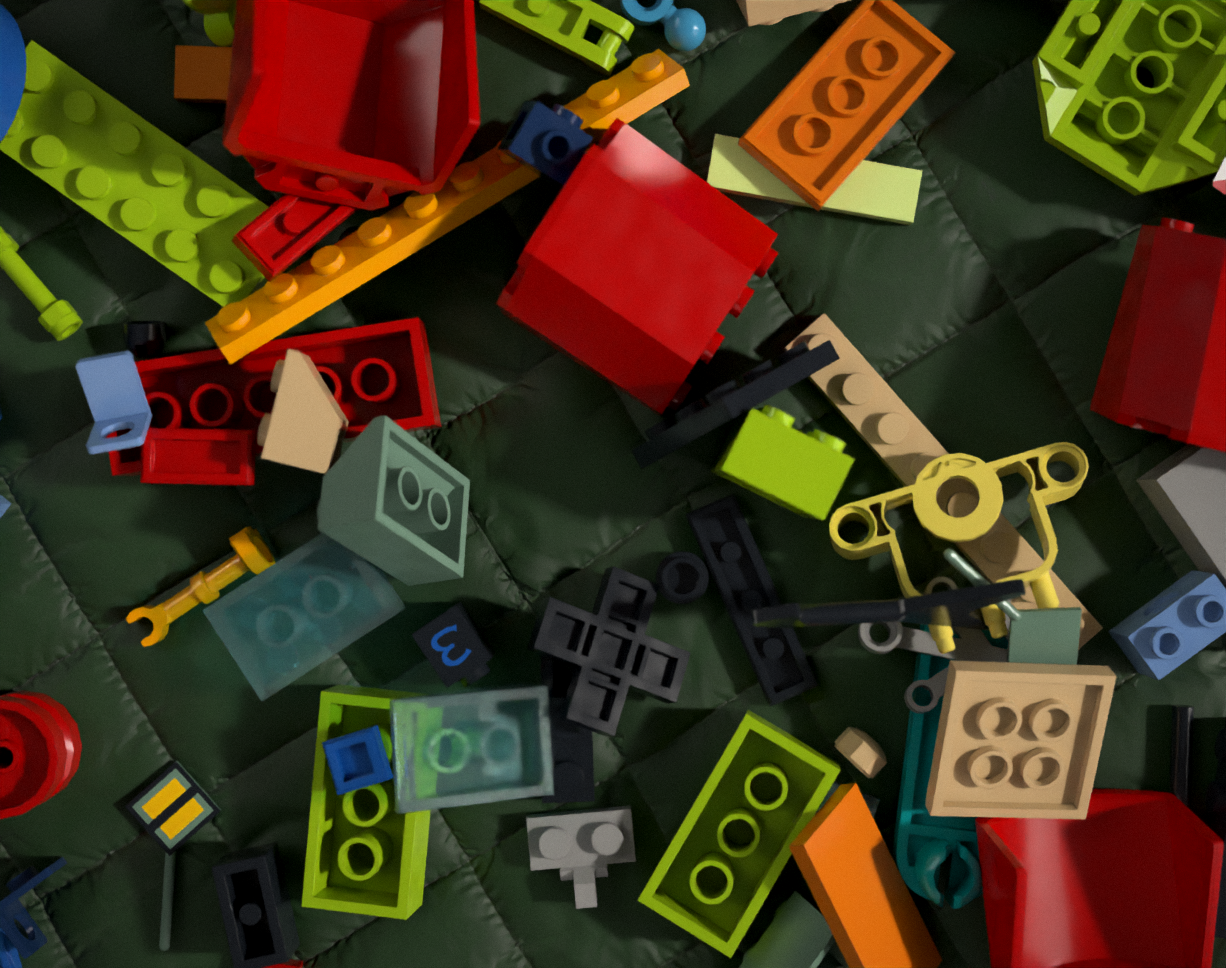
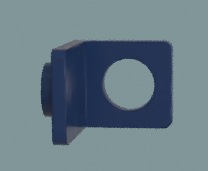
M64 857L40 873L32 865L6 884L11 894L0 901V927L24 959H27L46 944L47 938L18 898L66 865L67 862ZM14 919L24 927L29 939L19 932Z

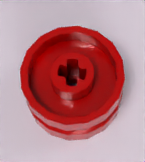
M21 690L0 695V819L22 815L37 805L46 802L67 787L79 768L82 743L78 725L64 705L44 693Z

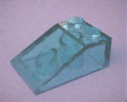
M514 684L389 700L396 813L554 794L548 686Z

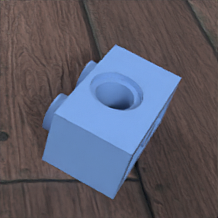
M1192 570L1108 632L1139 674L1160 680L1226 632V588L1215 573Z

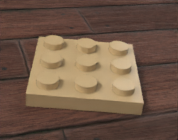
M950 660L925 806L930 816L1086 819L1116 681V675L1110 667Z

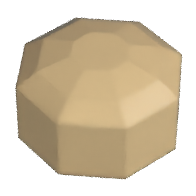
M848 727L834 741V746L867 778L871 777L873 779L887 764L885 753L880 745L866 732L858 728Z

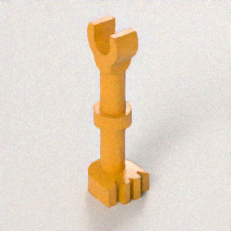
M251 526L245 527L230 537V544L235 550L236 555L208 573L200 571L189 579V586L157 606H142L128 614L126 617L128 624L136 622L143 617L149 618L153 623L152 633L141 641L143 647L154 645L163 640L169 631V625L178 617L201 602L205 604L211 603L220 596L219 590L248 571L261 576L276 566L272 552L257 529L253 530Z

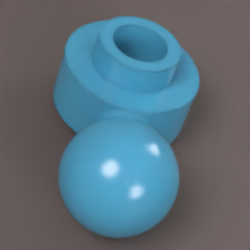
M620 0L622 11L632 22L643 26L654 25L659 22L664 25L665 38L676 50L691 51L697 48L705 38L706 24L703 17L697 11L690 8L677 9L672 5L673 0H655V4L648 8L639 5L637 0Z

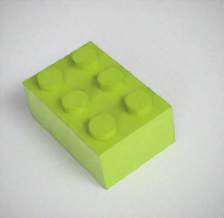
M764 404L763 408L759 407L758 410L751 408L738 415L711 472L804 518L824 521L854 461L853 458L841 453L845 443L816 429L814 432L808 431L807 434L801 433L791 428L795 420L793 417Z

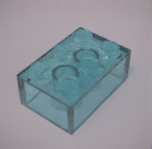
M322 532L202 611L260 700L264 701L406 609V607L379 567Z

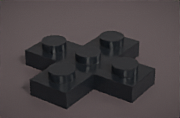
M612 566L605 569L592 613L552 597L542 600L527 650L574 668L559 716L560 720L606 737L615 736L628 689L667 704L677 702L690 652L645 635L659 589L658 584Z

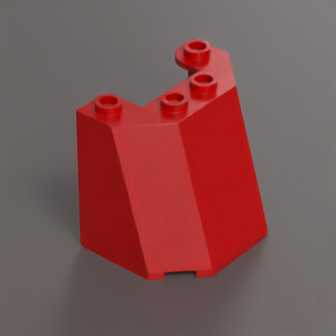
M237 0L223 144L234 156L242 155L254 167L255 179L264 189L370 211L389 206L388 197L414 190L423 196L441 191L480 125L474 0Z
M616 118L608 127L597 146L593 144L586 152L527 243L517 262L519 267L502 291L496 304L505 317L655 414L661 416L666 407L674 412L678 410L693 386L686 382L685 378L698 358L708 364L725 338L724 335L717 332L720 324L728 313L738 318L752 297L755 290L746 284L753 274L762 279L779 252L771 248V245L778 234L636 130Z
M1162 217L1159 226L1141 225L1090 410L1116 423L1168 435V438L1226 452V239L1192 233L1194 224Z

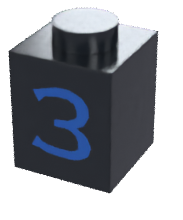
M461 601L412 634V637L447 688L457 681H460L462 686L466 688L491 671L486 662L492 659L495 652Z

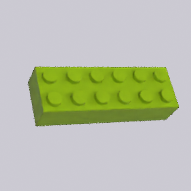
M31 40L25 48L26 79L23 96L13 123L0 143V150L222 307L233 302H239L264 287L268 280L234 245L232 239L237 232L269 207Z

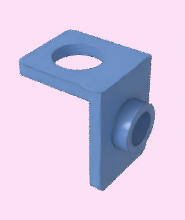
M122 351L78 360L76 370L95 421L86 444L88 453L96 454L142 445L145 441L152 413L132 353ZM122 429H132L130 432L122 436L115 438H105L112 432Z

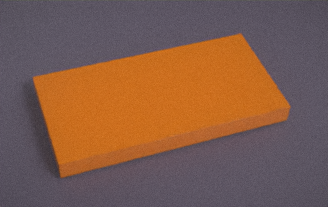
M862 0L740 137L738 145L819 212L952 60L956 52L893 0Z
M841 784L793 840L789 848L849 968H937L942 958L857 784Z

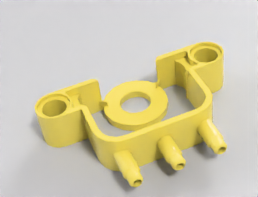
M1068 442L1053 443L985 463L978 457L964 453L942 455L924 467L918 474L914 485L852 502L838 508L831 516L829 523L831 544L839 555L850 560L863 559L889 551L904 597L921 596L922 594L914 589L910 582L896 538V532L888 525L884 518L886 510L910 504L913 500L914 512L921 525L935 537L950 542L972 541L987 533L999 518L1004 501L1002 483L999 477L1018 472L1028 483L1029 494L1027 502L1030 505V513L1043 548L1044 562L1040 567L1032 571L997 580V582L1023 579L1025 588L1031 587L1038 609L1059 608V601L1049 574L1058 551L1057 541L1045 506L1066 500L1077 493L1087 476L1089 469L1088 458L1082 449ZM1053 461L1066 462L1074 470L1075 478L1069 482L1055 481L1048 474L1047 465ZM951 478L968 480L978 491V506L971 514L965 517L949 516L937 504L936 493L943 482ZM849 521H858L868 528L869 533L863 541L851 544L840 538V528ZM995 604L980 608L991 637L998 639L1007 636L1008 629L1005 623V613ZM928 624L938 651L941 654L954 651L955 644L952 638V627Z

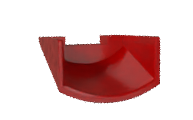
M1092 789L1086 819L978 817L975 819L991 968H1211L1224 844L1222 839L1173 793L1133 789Z

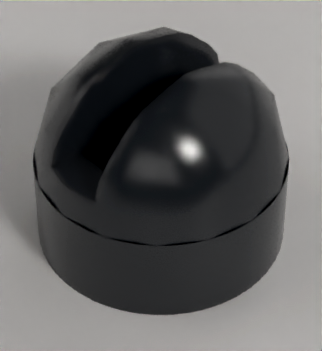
M144 320L123 322V339L126 348L138 358L143 356L145 345L150 358L159 355L166 344V321Z

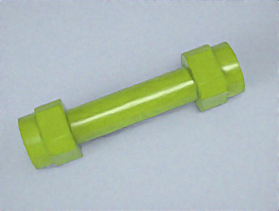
M0 226V267L41 313L38 321L57 341L66 339L79 329L83 323L82 319L68 301L62 299L58 301L16 253L19 245Z

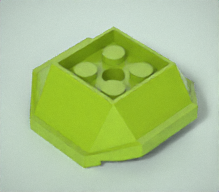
M1069 0L1032 61L1044 140L1134 196L1216 175L1226 156V0ZM1137 67H1144L1151 72L1154 78L1153 88H1147L1138 81L1136 76Z

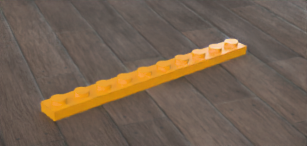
M657 49L652 53L638 57L631 66L608 80L593 84L586 93L563 107L583 120L579 129L593 137L588 146L590 147L603 138L608 127L616 118L628 124L689 87L690 84L684 68L663 51ZM500 141L495 148L472 162H465L457 166L450 174L441 191L424 196L417 191L412 193L402 204L380 217L367 220L354 233L334 245H328L319 249L306 262L287 273L279 274L271 282L268 281L264 287L241 301L224 306L216 316L204 323L231 365L540 176L497 149L501 143Z

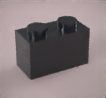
M278 842L226 853L212 866V872L234 968H262L288 962L300 945Z

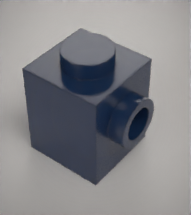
M525 101L497 149L550 183L565 186L586 154V149L593 137L579 129L583 120L565 107L555 104L552 110H550L538 101Z

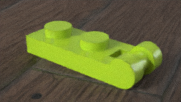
M590 0L479 1L481 9L583 61L592 69L605 75H611L618 61L615 54L621 42L627 43L635 29L634 25L625 18ZM590 24L603 31L597 45L583 39Z

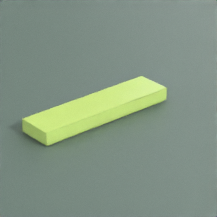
M715 134L707 183L720 192L813 208L738 145L740 138ZM863 160L821 210L911 225L914 222L922 171Z

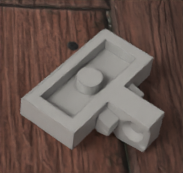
M631 805L529 814L526 817L531 871L560 868L561 881L574 880L576 909L597 907L596 878L608 877L607 864L636 861Z

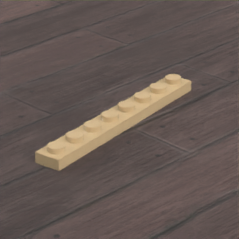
M823 313L783 350L786 352L804 341L811 350L828 340L831 341L840 359L808 376V379L904 487L914 485L918 474L929 462L949 453L828 316ZM951 478L943 482L938 488L936 500L940 509L947 515L965 517L971 514L978 506L979 495L975 486L968 480ZM1001 512L998 520L987 533L972 541L954 542L990 584L996 583L997 580L1032 571L1040 567L1044 562ZM1050 569L1049 574L1059 601L1058 607H1080L1082 609L1079 650L1103 627ZM1031 587L1025 588V595L1010 599L1011 604L1016 609H1038Z

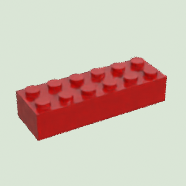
M418 317L271 340L231 365L220 349L135 362L152 413L149 428L256 431L255 456H261L264 446H260L257 443L262 418L265 413L272 414L277 396L276 392L271 391L273 371L279 359H286L288 349L308 355L348 420L344 442L355 441L375 417L383 415L387 416L406 432L441 427L426 326ZM122 429L112 432L109 435H107L106 438H115L122 436L130 432L132 429ZM141 445L108 451L112 476L141 475Z

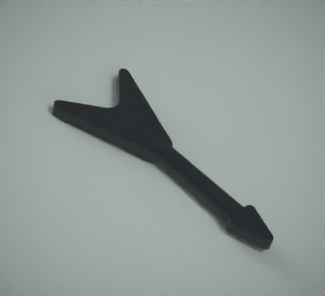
M1015 579L904 599L800 605L799 603H791L752 610L751 614L753 626L785 629L794 628L795 626L806 627L879 622H907L989 629L985 625L980 608L1026 594L1023 579Z

